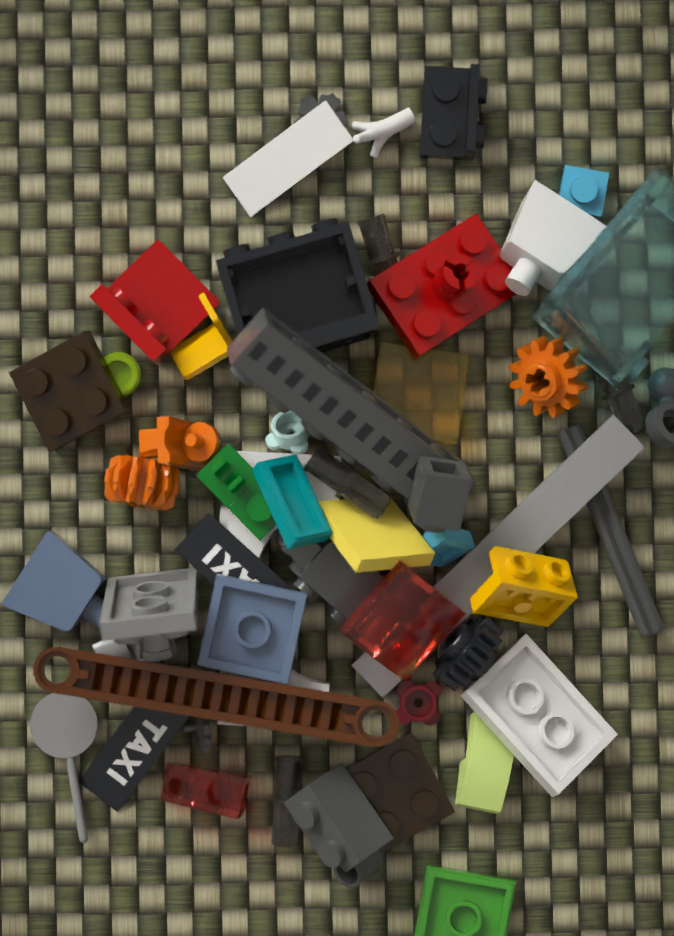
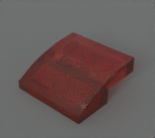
M400 560L339 630L376 661L404 681H407L466 613L456 603L435 589L423 576Z

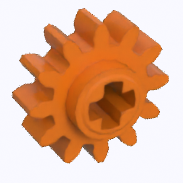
M545 336L532 340L531 345L527 344L516 350L521 360L509 364L508 368L519 376L518 379L509 384V387L512 389H522L523 395L520 396L518 404L524 405L532 401L534 403V416H538L548 410L549 415L555 418L565 413L566 409L570 410L578 406L580 400L576 394L588 389V385L584 381L578 380V375L588 369L587 365H575L573 359L577 357L579 350L573 348L564 352V341L561 337L548 342Z

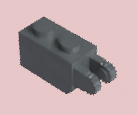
M279 529L275 532V543L293 560L288 567L299 577L294 585L300 591L308 593L307 597L313 602L319 596L325 599L331 605L326 613L346 630L353 624L365 633L400 593L376 571L356 573L330 538L327 541L288 550Z

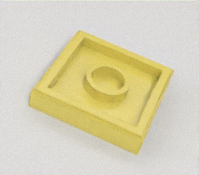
M390 496L318 501L333 532L329 538L356 573L431 565L435 556L434 550Z

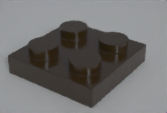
M90 330L75 335L9 372L49 452L59 450L130 411Z
M412 732L405 734L346 767L394 837L393 840L379 849L381 853L455 813Z

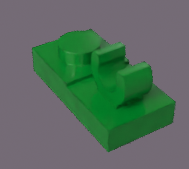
M228 443L196 476L261 541L276 526L275 520L252 472L253 468Z

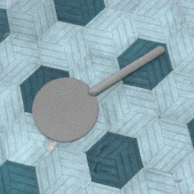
M51 693L39 701L33 710L30 721L31 734L36 745L44 753L56 758H66L79 841L86 843L88 835L75 756L82 754L93 743L98 731V718L93 705L88 699Z

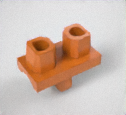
M165 416L157 417V428L139 431L140 457L147 459L158 458V463L200 471L220 450V434L214 426L208 423H194Z

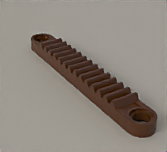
M50 647L42 651L33 665V675L37 684L42 689L56 694L371 747H380L390 743L396 737L399 730V717L396 710L388 703L379 700L64 647ZM60 656L68 661L70 674L64 682L55 684L47 679L45 666L51 658ZM380 710L388 716L390 726L383 736L372 737L364 731L363 719L368 712Z

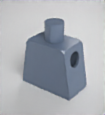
M47 531L1 604L11 610L68 633L75 631L82 618L100 629L104 599L99 597L98 593L107 578L59 534L54 531Z

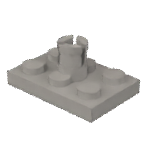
M192 567L108 578L100 618L102 641L114 640L117 644H131L139 641L140 658L149 662L166 660L171 658L172 655H176V644L173 638L183 637L189 631L197 629L198 571Z

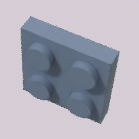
M217 574L197 665L288 685L308 593Z

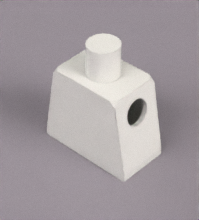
M535 180L520 204L499 255L502 261L513 267L505 279V284L511 291L521 296H527L535 283L540 284L547 290L555 289L593 249L608 226Z

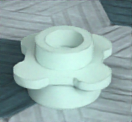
M289 410L287 414L279 412L275 415L271 422L272 433L266 436L265 441L267 447L271 450L283 448L291 451L293 454H302L308 450L307 440L310 433L302 426V419Z

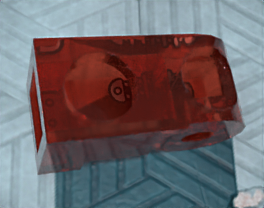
M167 762L160 799L173 804L239 819L245 812L252 775L232 773L208 767L204 769L177 762Z

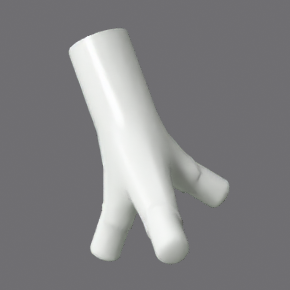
M406 108L377 122L362 123L354 121L351 125L352 130L361 131V133L354 135L353 141L358 144L375 140L370 155L377 158L382 146L391 136L416 124L415 117L412 111Z

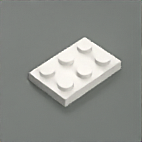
M527 634L521 636L494 662L483 677L474 681L460 695L551 797L559 795L618 735Z

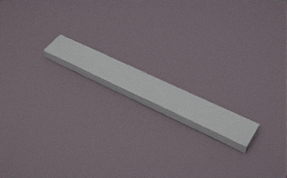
M613 414L351 666L383 698L431 653L450 631L461 624L473 612L470 597L493 574L489 552L494 546L535 553L633 460L645 446Z

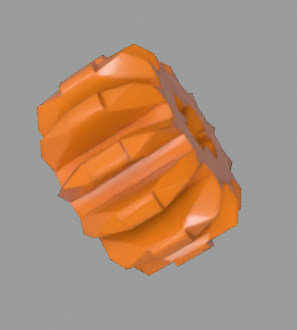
M117 455L110 459L109 467L105 472L104 496L109 501L120 505L144 510L169 511L174 508L175 500L179 495L181 482H179L180 470L174 466L160 464L155 459Z

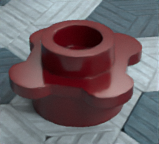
M403 680L398 684L397 693L400 695V707L396 710V713L399 717V722L404 725L409 724L411 721L424 722L428 726L435 725L440 719V713L437 710V698L441 695V688L438 683L428 681L426 684H413L410 680ZM417 698L423 701L420 707L414 705V701Z

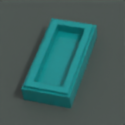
M294 454L257 462L252 472L287 549L327 541L333 532L297 455Z

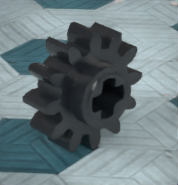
M479 615L475 621L472 618L469 619L467 624L461 623L449 632L440 645L438 651L440 657L434 663L438 667L433 672V675L453 691L461 684L466 687L470 681H477L494 664L498 655V651L495 648L502 643L503 640L499 637L504 630L488 616Z

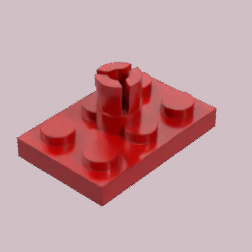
M477 213L367 282L369 292L415 360L518 295L505 284V279L513 267L502 261L499 256L501 252L500 247Z

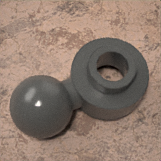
M662 367L655 370L648 379L647 388L649 394L658 401V406L648 412L645 427L648 436L657 446L664 449H673L674 369Z

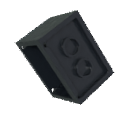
M332 218L311 225V233L295 237L293 231H287L267 238L268 245L251 250L249 244H242L223 251L224 258L215 261L237 336L262 308H265L322 353L379 336V323L349 222L339 224L337 218Z

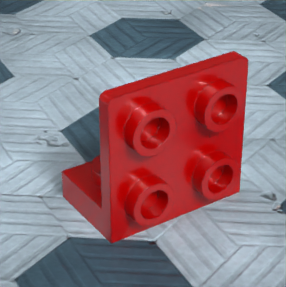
M155 241L108 288L101 284L89 296L157 366L209 316L198 297L199 295L204 293L214 310L220 304L219 300L161 241Z

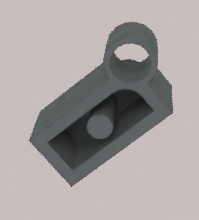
M343 762L284 802L322 862L326 866L333 868L337 880L342 885L348 888H355L382 868L383 858L379 849L393 840L394 837Z

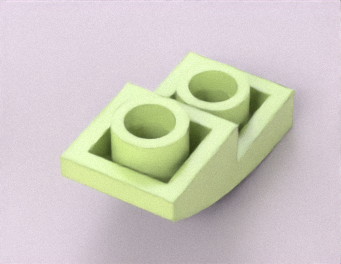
M475 712L470 714L466 758L460 761L455 806L499 814L505 799L514 755Z

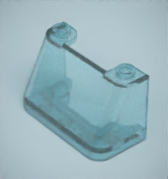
M659 166L648 176L565 274L532 317L555 338H563L564 345L570 350L577 348L579 350L577 356L614 387L625 377L631 382L636 379L650 362L643 355L674 319V179Z

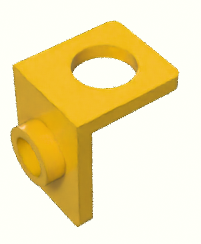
M204 293L198 297L213 324L181 342L170 353L185 380L193 378L228 357L227 348L233 342Z

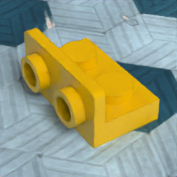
M494 546L489 552L493 574L470 597L473 614L549 627L578 596L570 566L566 560Z

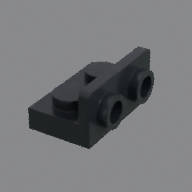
M471 63L470 68L425 66L419 158L473 161L476 148H484L485 121H477L478 104H486L488 77H479L480 64Z

